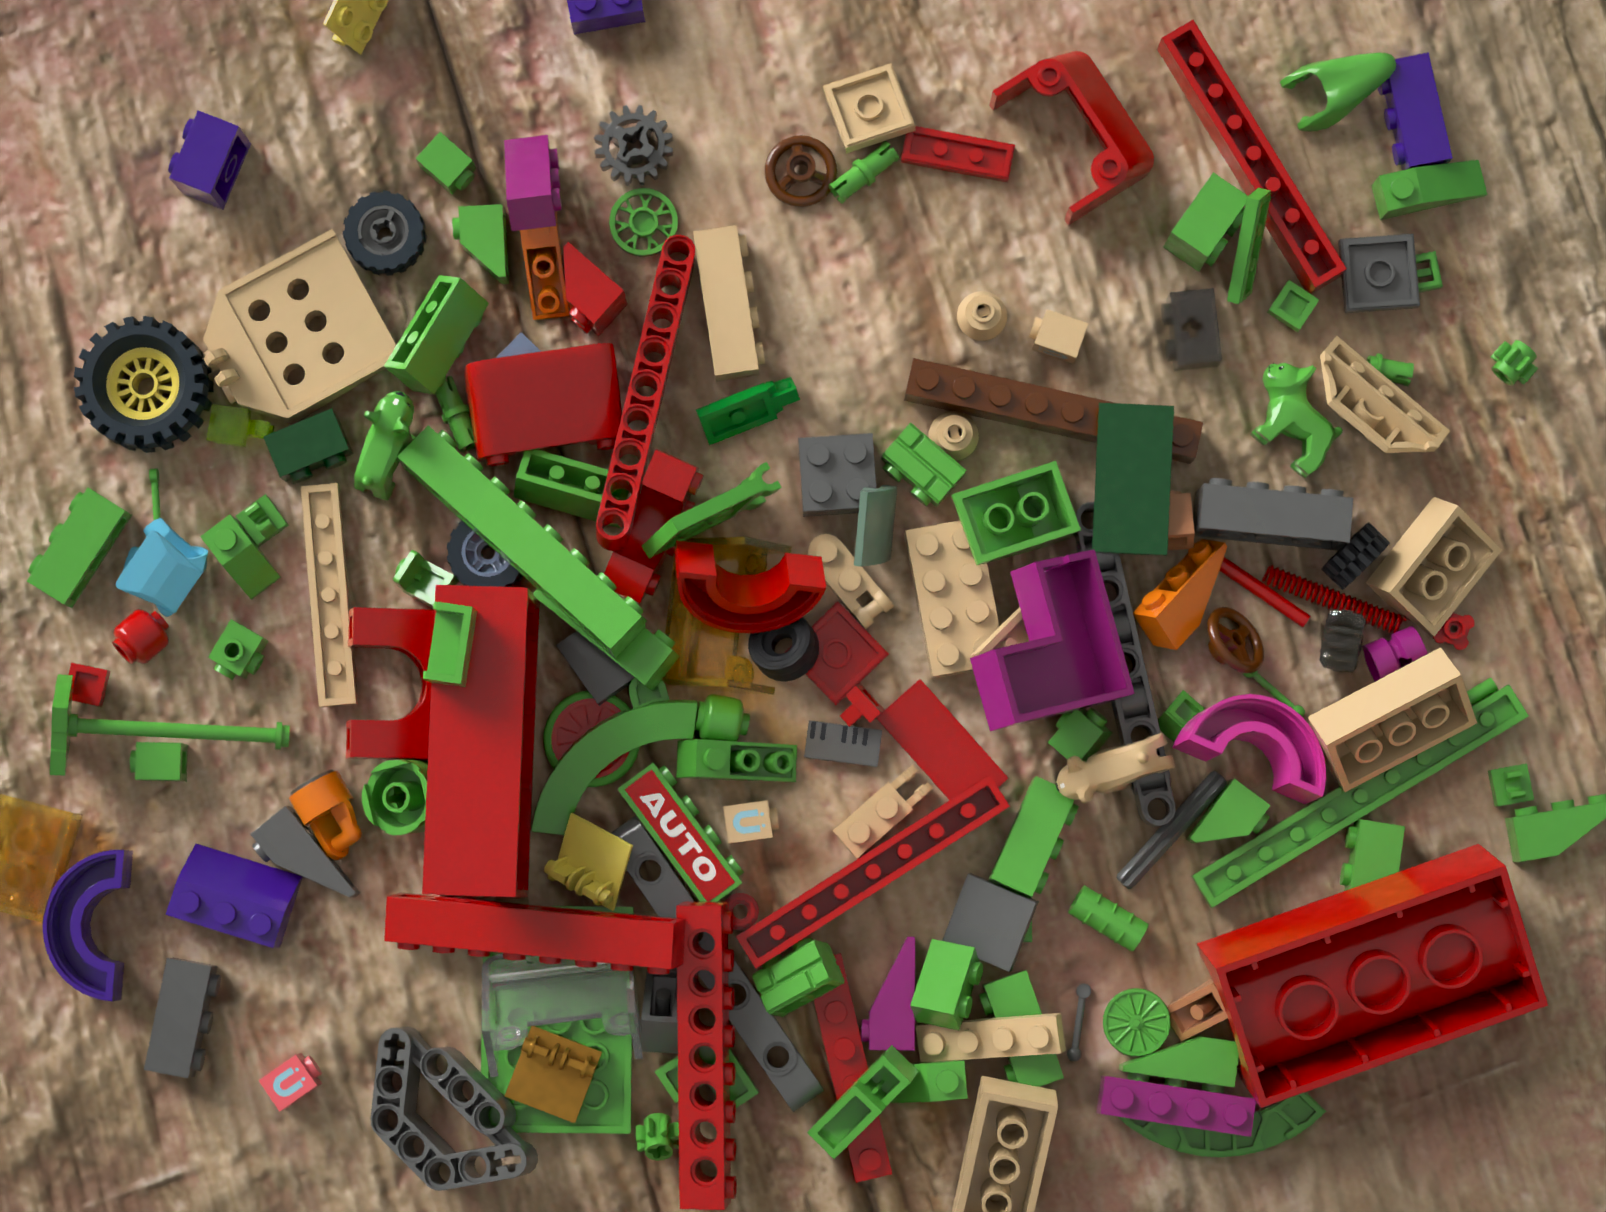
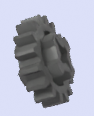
M627 105L623 106V115L621 116L611 111L609 114L612 122L608 124L601 121L599 124L604 135H595L594 137L595 143L602 146L594 150L596 158H605L600 164L602 171L612 168L611 179L616 181L620 176H624L626 186H630L632 178H638L640 185H645V176L647 175L657 180L658 174L656 169L659 167L667 170L669 167L664 156L670 157L674 153L673 148L666 146V144L673 141L672 133H663L668 127L667 122L662 120L656 123L657 112L654 110L647 116L644 115L642 105H638L635 113H630ZM637 123L636 126L633 127H622L627 124ZM652 131L658 139V150H655L648 143ZM637 140L640 141V150L633 148L631 152L628 151L627 142L634 144ZM610 141L620 148L616 155V160H614L610 153ZM635 164H646L645 166L639 168H631L632 165Z

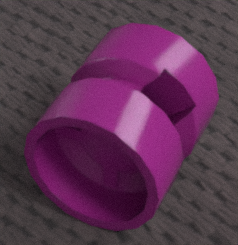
M1413 626L1391 634L1390 641L1380 638L1362 646L1364 659L1374 682L1428 654L1419 633Z

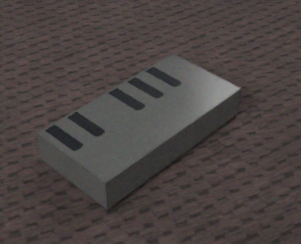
M809 720L804 758L878 767L882 730L856 726L849 727L848 725Z

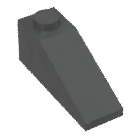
M284 806L250 834L256 841L252 847L263 861L268 862L271 859L276 865L350 898H355L360 894V891L335 860L326 855L318 839L307 826L303 825L292 807Z

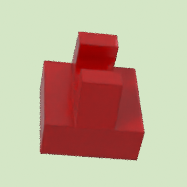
M859 683L845 695L852 705L840 717L850 727L862 716L871 723L885 709Z

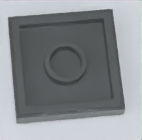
M1414 234L1345 238L1338 241L1339 257L1347 268L1341 276L1345 313L1419 308L1420 298Z
M575 631L556 645L599 706L630 685L631 681L635 678L578 631Z
M969 873L965 879L942 941L975 947L980 960L1010 972L1013 970L1039 901Z

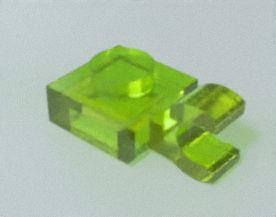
M212 404L206 440L211 443L246 447L247 437L264 439V436L274 432L275 426L270 425L271 423L267 421L250 420L251 411L249 409Z

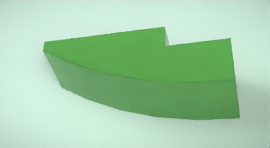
M891 1045L807 1133L835 1159L911 1083L919 1071Z

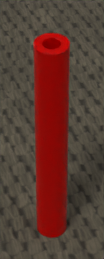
M1226 557L1223 558L1219 570L1221 573L1302 628L1305 626L1311 615Z

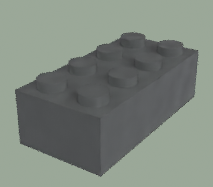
M1211 478L1209 483H1204L1195 492L1193 508L1195 537L1338 551L1350 543L1353 498L1343 497L1344 491L1334 489H1322L1321 494L1306 493V487L1284 486V490L1279 491L1269 490V484L1262 482H1247L1246 487L1232 486V480Z

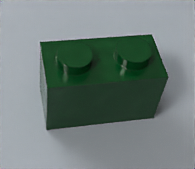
M332 408L264 436L280 478L285 482L291 480L292 484L311 478L313 476L311 471L323 466L327 470L339 467L347 462V456L354 454L339 417Z

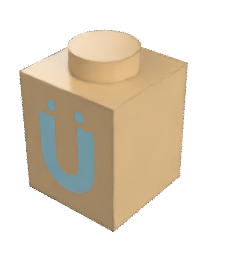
M1046 309L1043 319L1035 317L1029 334V338L1035 340L1032 350L1074 364L1088 323Z
M768 800L723 806L728 844L772 839V830H779L776 807L769 808Z

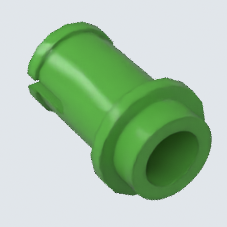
M1377 353L1375 356H1368L1367 361L1391 382L1407 387L1410 385L1411 379H1408V377H1413V363L1386 359L1380 353Z

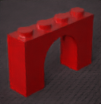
M353 607L349 610L348 647L385 648L403 653L415 664L419 672L421 693L412 711L401 719L347 721L346 759L428 760L431 682H427L422 678L423 672L428 669L434 629V610Z

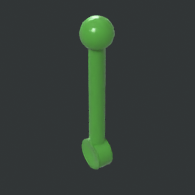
M158 468L149 469L154 520L161 518Z
M1258 670L1253 673H1243L1246 678L1256 680L1277 700L1288 705L1304 717V708L1300 705H1294L1257 673Z

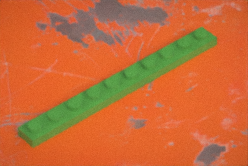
M1504 686L1472 706L1477 724L1347 792H1344L1341 786L1335 788L1322 798L1317 799L1191 875L1209 907H1215L1527 718L1529 715L1511 686Z

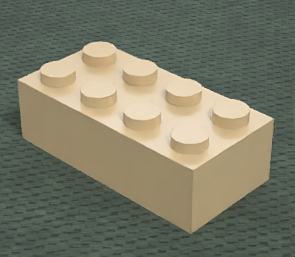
M960 520L905 530V544L931 680L973 672L970 661L971 655L999 628L988 564L984 563L976 566Z
M1441 648L1308 717L1311 728L1322 748L1325 764L1344 792L1477 724L1462 676Z
M981 1076L952 1212L1035 1211L1058 1110L1056 1090Z

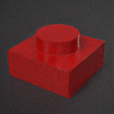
M71 662L68 675H73L72 701L102 707L111 671Z

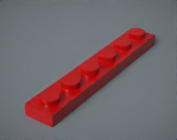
M841 953L834 954V957L845 980L844 983L814 999L837 1100L868 1069ZM878 1115L848 1145L856 1183L892 1174Z

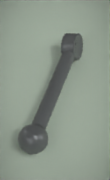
M1080 984L1076 988V994L1079 999L1072 1047L1067 1051L1068 1059L1073 1062L1078 1061L1082 1056L1079 1049L1086 998L1091 994V988L1087 984Z

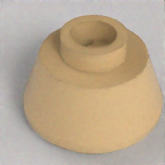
M978 291L968 295L960 303L957 321L960 329L966 336L977 341H987L995 338L1002 332L1007 321V311L1004 303L998 296L990 292Z
M948 411L939 415L932 422L928 438L955 461H959L968 457L975 450L978 444L979 433L971 417L959 411ZM958 429H960L962 432L961 436L959 435Z

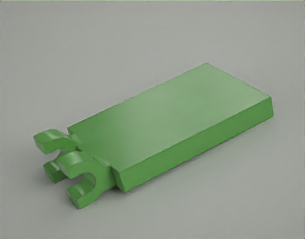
M765 462L757 467L750 477L743 480L737 487L671 518L642 545L648 558L650 559L674 547L676 540L686 541L735 517L744 510H753L766 502L764 497L770 496L782 488L778 481L773 484H767L763 481L762 475L770 469L768 463Z

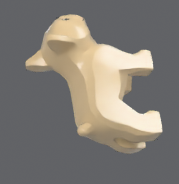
M1158 733L1131 744L1100 750L1088 757L1087 761H1082L1078 756H1071L1067 760L1068 765L1064 766L1059 772L1056 788L1059 793L1067 798L1088 803L1093 799L1095 791L1100 793L1117 792L1132 786V782L1140 778L1175 768L1173 755L1163 757L1157 755V748L1168 744L1164 734Z

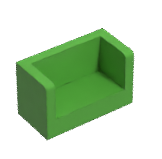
M434 601L433 610L436 611L432 643L428 669L423 672L422 679L432 683L466 687L477 610L471 606Z

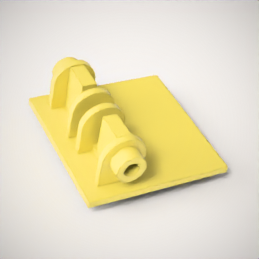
M334 0L323 25L334 34L332 40L342 46L347 44L361 55L372 37L374 27L382 11L386 8L388 0Z
M571 813L558 860H549L545 865L544 872L548 874L549 880H556L566 885V889L570 891L575 890L577 895H584L590 898L595 905H602L613 911L615 910L633 845Z

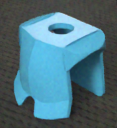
M159 518L144 528L143 532L146 538L141 546H134L130 549L123 572L116 581V587L156 604L159 612L163 616L168 617L177 612L201 574L204 573L209 551L203 547L191 546L172 530L162 518Z

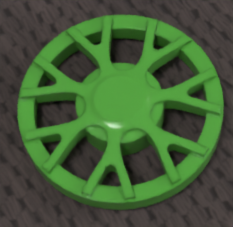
M638 188L625 193L616 201L610 213L609 225L614 241L622 250L634 256L649 257L661 253L664 244L663 242L659 245L652 238V235L657 230L667 236V239L670 236L676 235L678 217L674 205L664 194L654 189ZM643 195H649L648 199L644 200ZM640 196L643 207L633 210L628 199ZM653 197L662 201L661 206L656 212L648 208ZM626 202L628 207H622L623 203ZM666 205L669 210L663 211L664 206ZM618 210L631 214L629 223L615 220ZM672 215V224L659 225V216ZM615 224L620 225L621 228L616 230ZM630 228L634 235L626 242H623L618 234ZM666 229H671L670 234H669L668 232H666L665 230H666ZM638 237L648 238L647 250L636 249ZM652 244H654V245L656 246V247L653 248V249H651V245H652Z

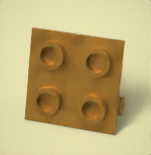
M532 1025L522 1045V1052L504 1097L575 1123L602 1052Z

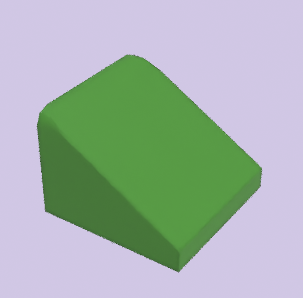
M1183 690L1157 719L1160 731L1175 742L1185 724L1199 712L1205 710V708Z

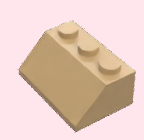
M1433 497L1367 580L1366 584L1389 606L1430 635L1435 636L1502 549L1458 505Z

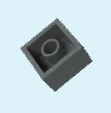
M873 433L798 438L803 517L859 513L860 491L864 487L876 488Z

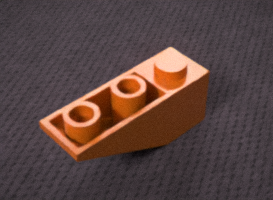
M555 211L556 226L520 230L533 320L569 316L557 211Z
M1201 539L1194 543V548L1188 550V554L1166 573L1161 583L1153 591L1146 594L1142 599V603L1134 610L1133 615L1153 646L1177 650L1199 627L1228 547L1225 542Z

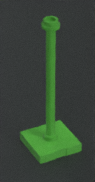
M57 675L52 706L50 775L65 776L70 737H77V733L275 743V750H281V747H289L290 725H282V722H277L276 728L78 718V714H71L73 675Z

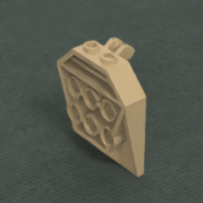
M331 229L218 290L203 339L208 348L207 351L203 352L205 356L203 359L213 372L220 370L214 379L217 385L222 388L231 404L237 401L244 410L294 424L386 369L384 365L396 347V343L334 230ZM297 285H308L309 293L304 299L295 300L292 298V291ZM262 305L269 306V316L263 321H255L253 318L255 309ZM314 317H326L327 322L324 329L318 332L310 331L309 324ZM275 338H287L288 343L284 351L280 353L271 352V343ZM332 348H342L344 350L342 360L336 364L328 363L326 360L328 352ZM297 368L303 369L305 371L303 381L297 385H290L288 383L289 373Z

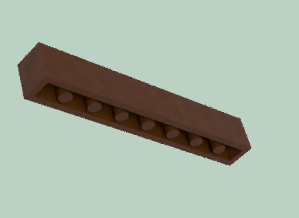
M913 358L904 401L948 411H959L966 415L1097 443L1099 403H1115ZM1174 416L1172 460L1191 464L1195 460L1203 422Z

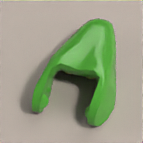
M1388 53L1358 54L1313 62L1300 67L1280 81L1281 87L1293 89L1297 83L1316 75L1327 95L1326 109L1311 117H1302L1297 124L1298 129L1308 132L1319 131L1338 123L1393 74L1396 69V61Z

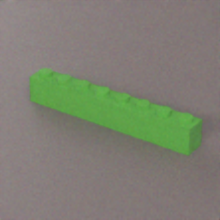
M428 425L397 456L403 468L615 659L646 627L641 616L644 612L643 609L629 596L623 600L614 592L617 588L616 585L604 573L600 572L596 576L588 569L587 566L590 562L577 549L573 548L569 552L560 543L563 538L554 528L548 524L544 528L534 520L537 515L526 503L520 500L516 504L507 496L510 493L509 489L499 479L493 477L489 480L481 473L484 469L483 466L469 453L463 457L455 449L457 443L444 430L437 433Z

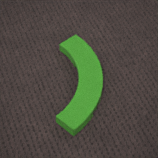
M697 700L651 702L648 705L621 711L601 721L584 733L559 759L546 784H544L535 808L531 832L565 835L570 814L575 812L576 806L588 785L601 770L622 754L642 745L661 740L693 739Z
M1307 1092L1276 1102L1254 1112L1251 1137L1124 1117L1118 1118L1137 1133L1164 1147L1198 1156L1231 1157L1260 1152L1285 1140H1289L1311 1126L1326 1110Z

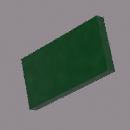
M1099 403L1092 550L1095 549V553L1167 556L1174 406Z

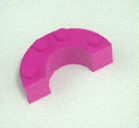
M1245 694L1224 699L1191 718L1181 729L1172 748L1206 762L1221 755L1231 740L1237 739L1250 742L1262 750L1271 764L1274 776L1272 791L1303 804H1308L1323 797L1326 783V766L1319 740L1300 714L1288 705L1271 697Z

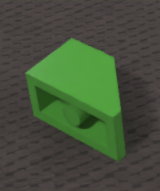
M503 204L458 206L459 218L452 219L454 240H460L463 250L501 284H509L506 212Z
M231 514L200 536L220 564L250 599L255 598L281 578L239 520Z
M1235 778L1231 779L1186 840L1190 843H1199L1248 836L1252 831L1258 834L1270 818L1266 811L1271 805Z
M964 1060L911 1063L919 1072L891 1103L968 1099Z

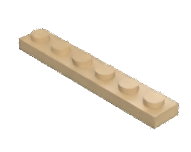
M338 483L301 486L319 707L358 704L354 651L352 647H348L350 604L340 485Z

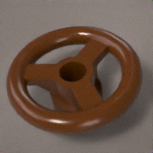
M805 135L792 136L779 142L769 153L765 163V179L770 191L777 199L791 206L807 207L817 204L829 195L831 191L828 184L833 183L837 179V164L831 150L820 140ZM803 146L814 149L822 156L826 165V174L816 170L814 158L809 153L803 152ZM792 148V155L786 163L787 175L780 181H777L775 173L777 161L785 151ZM797 165H804L808 171L800 175L794 171V168ZM812 181L822 185L816 192L807 196H795L786 192L796 182Z
M1219 607L1213 610L1207 622L1210 638L1208 647L1213 658L1220 664H1227L1241 673L1256 672L1263 664L1264 648L1254 626L1244 615L1235 609ZM1221 618L1230 619L1238 625V628L1229 630L1221 625L1219 620ZM1246 637H1248L1253 649L1252 661L1245 649Z

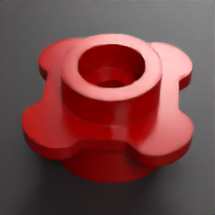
M1453 612L1437 634L1433 636L1434 641L1439 644L1453 645L1457 650L1465 649L1469 644L1467 639L1469 630L1475 625L1473 617L1470 615L1461 616ZM1451 626H1456L1457 631L1455 633L1451 632Z

